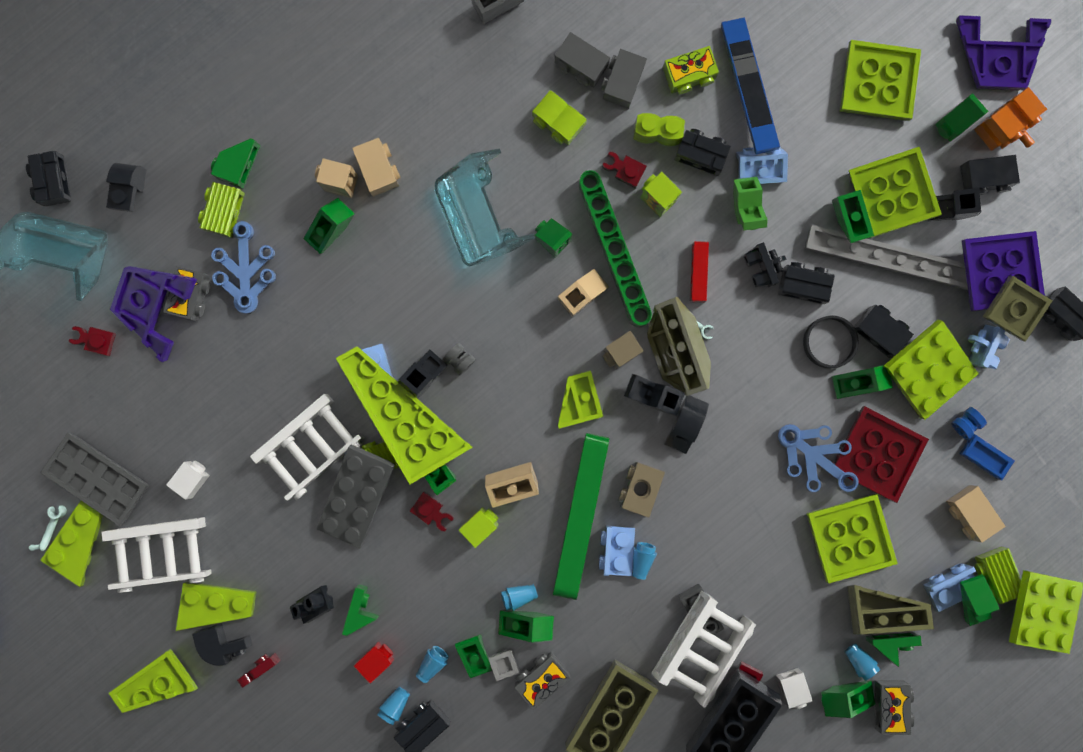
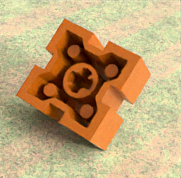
M1028 87L1009 100L974 130L991 151L999 146L1003 149L1017 139H1020L1025 147L1028 148L1035 141L1026 130L1042 120L1040 115L1047 108Z

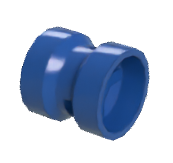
M969 407L964 411V415L961 418H956L951 424L961 437L969 440L974 436V432L986 426L987 422L981 413L975 408Z

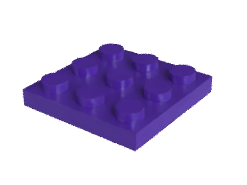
M1036 231L962 240L971 311L987 310L1009 275L1016 277L1045 296Z

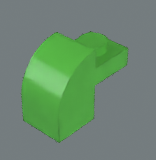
M758 177L735 179L733 182L736 220L738 224L742 225L743 231L767 227L768 219L762 207L763 189Z

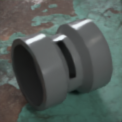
M457 343L443 358L448 365L454 367V371L459 376L476 360L471 354H467L464 351V347L460 343Z

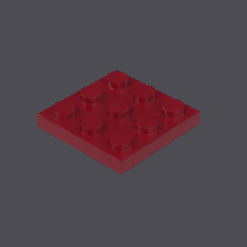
M862 406L846 438L851 443L852 449L847 455L839 453L834 464L844 472L854 473L858 477L859 485L894 503H898L929 439L866 406ZM844 443L841 448V451L847 452L849 450L848 444Z

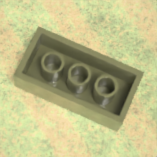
M614 659L566 740V751L623 752L658 692L656 684Z

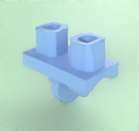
M985 325L983 330L980 329L977 336H969L968 341L973 344L969 360L973 366L990 369L997 368L1000 360L994 354L997 349L1006 348L1010 341L1004 334L1005 330L1000 327Z

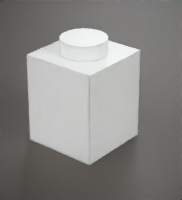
M197 461L183 462L167 483V486L185 500L191 499L210 475L205 472L206 468Z
M799 668L776 675L784 703L789 708L801 709L807 706L806 703L812 701L804 673Z

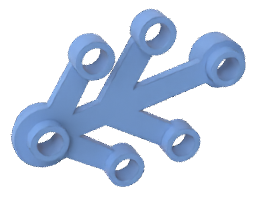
M240 221L233 227V234L238 239L239 266L228 257L227 252L222 248H215L211 253L214 261L222 263L240 280V289L229 281L226 273L221 271L215 272L212 280L214 284L222 286L234 297V306L239 312L251 313L257 308V296L268 284L275 281L276 274L270 269L262 270L260 280L251 289L250 279L268 260L274 258L275 251L269 245L262 246L259 249L257 258L249 265L248 241L252 239L254 229L249 223ZM245 227L246 232L242 235L239 234V228ZM265 249H270L271 251L268 257L263 255ZM219 251L223 252L221 259L216 258V254ZM267 272H270L272 274V277L270 280L266 281L264 279V275ZM219 275L224 276V281L222 283L217 282V277ZM248 297L249 303L245 306L242 305V299Z
M788 424L779 430L778 440L782 446L787 448L789 462L787 472L791 477H798L802 472V467L797 459V448L805 454L808 475L806 486L809 491L817 492L821 488L816 463L839 480L838 483L842 490L851 492L857 488L859 481L854 473L842 471L823 456L834 453L849 454L852 449L849 441L842 440L836 444L810 446L804 441V439L817 437L822 440L829 439L832 435V429L829 426L822 425L817 429L800 430L797 426ZM822 428H827L829 430V435L827 437H823L820 435V430ZM787 432L795 434L794 440H787ZM840 444H848L849 450L842 452L839 448ZM791 466H798L799 472L792 474L790 471ZM846 477H851L853 479V484L851 486H847L844 484V479ZM810 481H817L819 484L818 488H810Z

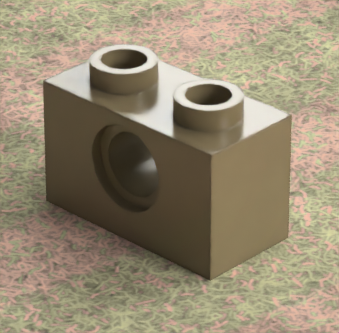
M631 331L606 346L603 349L605 354L602 357L610 368L614 366L615 369H618L641 354L643 349Z
M638 462L635 463V466L630 465L626 479H629L626 489L622 488L618 499L619 502H622L620 507L649 518L665 472ZM638 482L646 484L647 489L643 495H636L634 492V486Z

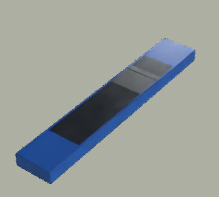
M745 17L722 22L721 29L755 154L779 150L778 136Z

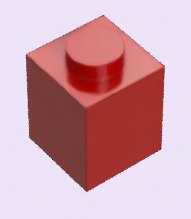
M377 642L356 662L354 667L371 684L394 661L392 657L393 652L386 644L381 645Z

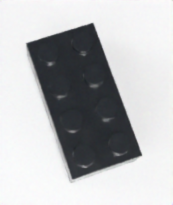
M738 668L686 744V752H751L782 707L780 694Z

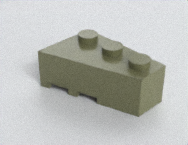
M857 585L847 586L853 634L862 635L934 629L931 604L886 594Z

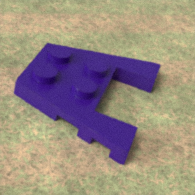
M959 15L956 18V23L976 88L1022 91L1028 88L1037 63V56L1045 41V34L1051 25V19L1030 18L1027 20L1026 42L981 41V16Z
M125 267L110 310L130 331L134 330L142 338L141 342L157 354L156 358L159 361H167L174 341L154 331L166 293L169 291L184 300L190 299L197 279L137 267Z

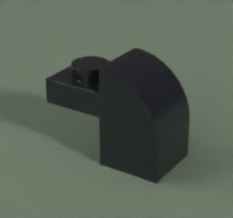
M114 163L109 169L106 182L109 183L106 208L133 212L136 192L143 193L146 169L137 165Z
M979 188L956 190L952 194L936 196L942 215L929 219L928 222L950 219L953 221L978 216L981 213Z
M429 349L417 363L414 362L399 378L398 382L418 399L444 371L448 364Z
M632 374L624 397L650 408L677 416L685 393Z
M691 395L686 396L664 445L687 454L702 428L709 403Z
M222 623L200 629L192 634L199 656L205 662L215 666L228 664L232 661L231 655L232 657L242 655L252 645L250 635L227 642Z

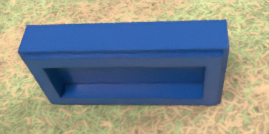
M976 434L967 441L959 453L1001 481L1015 462V460Z

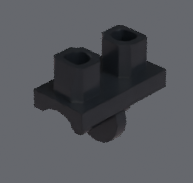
M764 242L757 244L753 250L744 255L748 267L759 263L762 272L752 275L755 287L767 285L769 288L779 283L776 272L784 271L781 262L787 260L785 255L778 257L775 249L769 251L768 254Z
M327 585L320 586L290 606L294 620L302 619L303 624L310 623L334 608L333 597L327 594Z

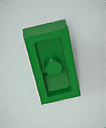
M446 464L424 476L436 495L456 481V475Z
M981 574L960 582L965 622L972 626L992 619L991 612L999 610V605L985 577Z
M359 584L355 587L342 635L347 636L379 617L377 614L362 610V608L366 609L370 594H367V586Z
M915 632L866 636L867 642L898 667V648L901 651L914 650V646H922L921 636Z
M481 634L455 643L457 652L470 678L492 671Z

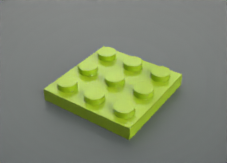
M851 40L848 45L840 112L904 121L912 120L921 49Z
M920 146L848 171L854 191L861 190L874 232L873 237L942 215Z
M939 319L884 365L918 416L924 420L930 417L978 375V372L945 323Z
M872 494L806 513L826 583H833L898 564L878 494Z
M1023 570L1009 642L1070 654L1082 597L1083 583Z

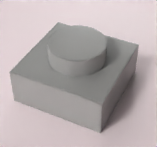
M512 649L488 657L496 681L519 673Z

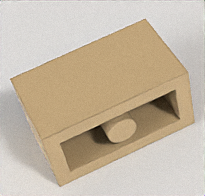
M376 138L352 148L373 197L399 187L397 179L401 177L396 165L391 166L388 158L392 155L387 143L382 144L381 140Z
M322 158L321 165L318 164L315 170L316 182L325 192L353 198L358 175L351 165Z
M531 462L485 475V488L492 508L539 494L538 481Z
M969 485L947 500L950 506L948 509L950 514L956 520H960L964 526L962 531L969 540L983 543L1006 527L979 486Z

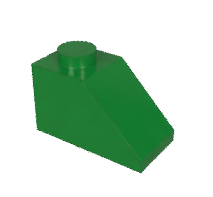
M972 93L935 123V126L938 128V133L951 142L989 111Z
M250 138L219 152L218 157H215L212 161L211 175L218 180L244 189L260 145L256 140Z
M861 190L832 199L838 223L850 243L874 236Z
M336 198L319 209L303 239L319 254H322L347 228L355 213L339 198Z
M552 218L548 222L543 220L535 228L537 232L535 239L554 258L572 240L573 234Z
M884 365L832 376L837 399L893 388L891 376Z
M500 610L498 634L531 643L550 641L553 638L554 616L538 612Z
M872 681L836 685L821 692V701L826 717L852 718L875 705Z

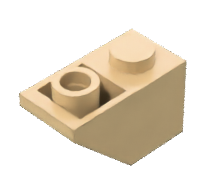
M593 269L558 296V300L569 314L574 317L607 290L609 286L597 271Z

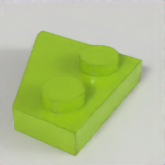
M591 371L567 378L558 422L559 429L603 417Z

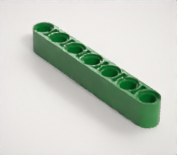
M593 170L585 171L580 176L579 190L629 321L635 327H643L649 323L652 317L649 303L601 177ZM591 178L595 180L596 186L587 188L583 181ZM600 200L604 203L605 207L602 210H595L592 207V202ZM603 222H609L613 226V230L608 233L603 232L600 225ZM611 244H617L621 248V253L613 255L608 247ZM619 266H626L630 272L629 276H619L617 268ZM626 289H636L638 298L633 300L627 298ZM636 310H643L646 313V320L644 322H639L634 318Z
M590 433L585 434L553 596L577 600L608 451L609 437Z

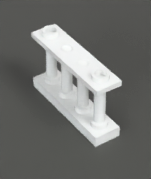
M323 394L250 456L256 464L268 463L291 490L284 497L287 501L293 498L297 501L307 493L305 488L342 458L351 444L359 448L362 446L360 441L365 437L362 434H358L353 438L331 412L332 408L330 405L334 401L328 394ZM318 415L324 417L346 443L337 453L330 448L312 426V420ZM299 431L305 432L328 459L318 469L294 442L295 438L293 436ZM281 446L287 448L309 474L300 484L294 480L276 458L277 454L275 451Z
M205 517L103 531L102 540H111L112 545H115L119 582L109 584L108 590L117 589L118 593L132 591L134 586L189 579V583L204 581V577L212 573L211 569H200L196 533H199V528L206 527ZM183 531L187 537L191 572L179 574L176 572L172 538L175 536L174 532ZM159 534L163 540L167 573L164 576L153 577L149 540L151 535ZM135 537L136 541L139 542L142 579L129 580L125 550L127 538Z
M701 591L651 674L658 682L665 686L669 684L670 680H675L695 691L696 693L693 697L701 706L706 708L708 703L714 699L717 688L745 642L751 638L756 624L744 615L739 622L716 609L718 602L714 598ZM712 617L734 630L727 642L703 629L708 618ZM700 638L721 650L714 663L690 650L695 639ZM683 659H688L709 671L701 684L678 671V667Z

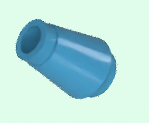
M638 542L637 547H634L633 577L642 580L646 579L657 555L655 552L656 546L645 542Z
M534 584L530 586L508 587L505 591L501 592L505 609H512V611L538 598Z
M856 643L844 651L858 677H862L867 681L879 672L878 662Z
M438 646L428 649L416 673V677L423 683H428L447 665L449 655Z
M398 686L379 707L380 711L377 715L387 723L394 725L396 721H399L410 693Z

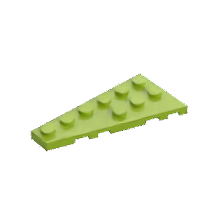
M358 346L336 358L409 485L473 448L413 394L400 385L397 380L385 372Z

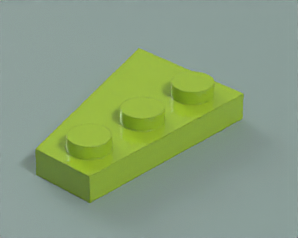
M80 501L40 561L77 586H84L86 578L84 576L87 565L91 561V551L94 541L97 539L103 515L83 501Z
M184 582L176 631L251 617L254 612L256 591Z
M170 649L108 694L120 711L124 713L186 692L195 691L198 687L172 649Z

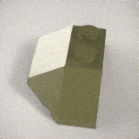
M678 297L655 305L647 337L662 379L685 393V396L709 389L711 361L695 316Z

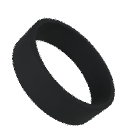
M834 315L822 317L811 323L803 338V347L807 357L815 365L822 368H837L849 363L854 358L859 345L858 334L854 326L845 318ZM822 320H836L845 325L851 334V352L840 364H824L817 360L810 350V333L814 326Z

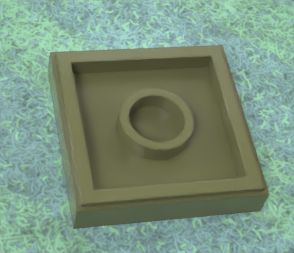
M1009 275L983 317L1019 340L1026 342L1052 303V300L1016 277Z

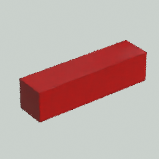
M694 241L692 243L690 302L705 303L707 301L709 242Z

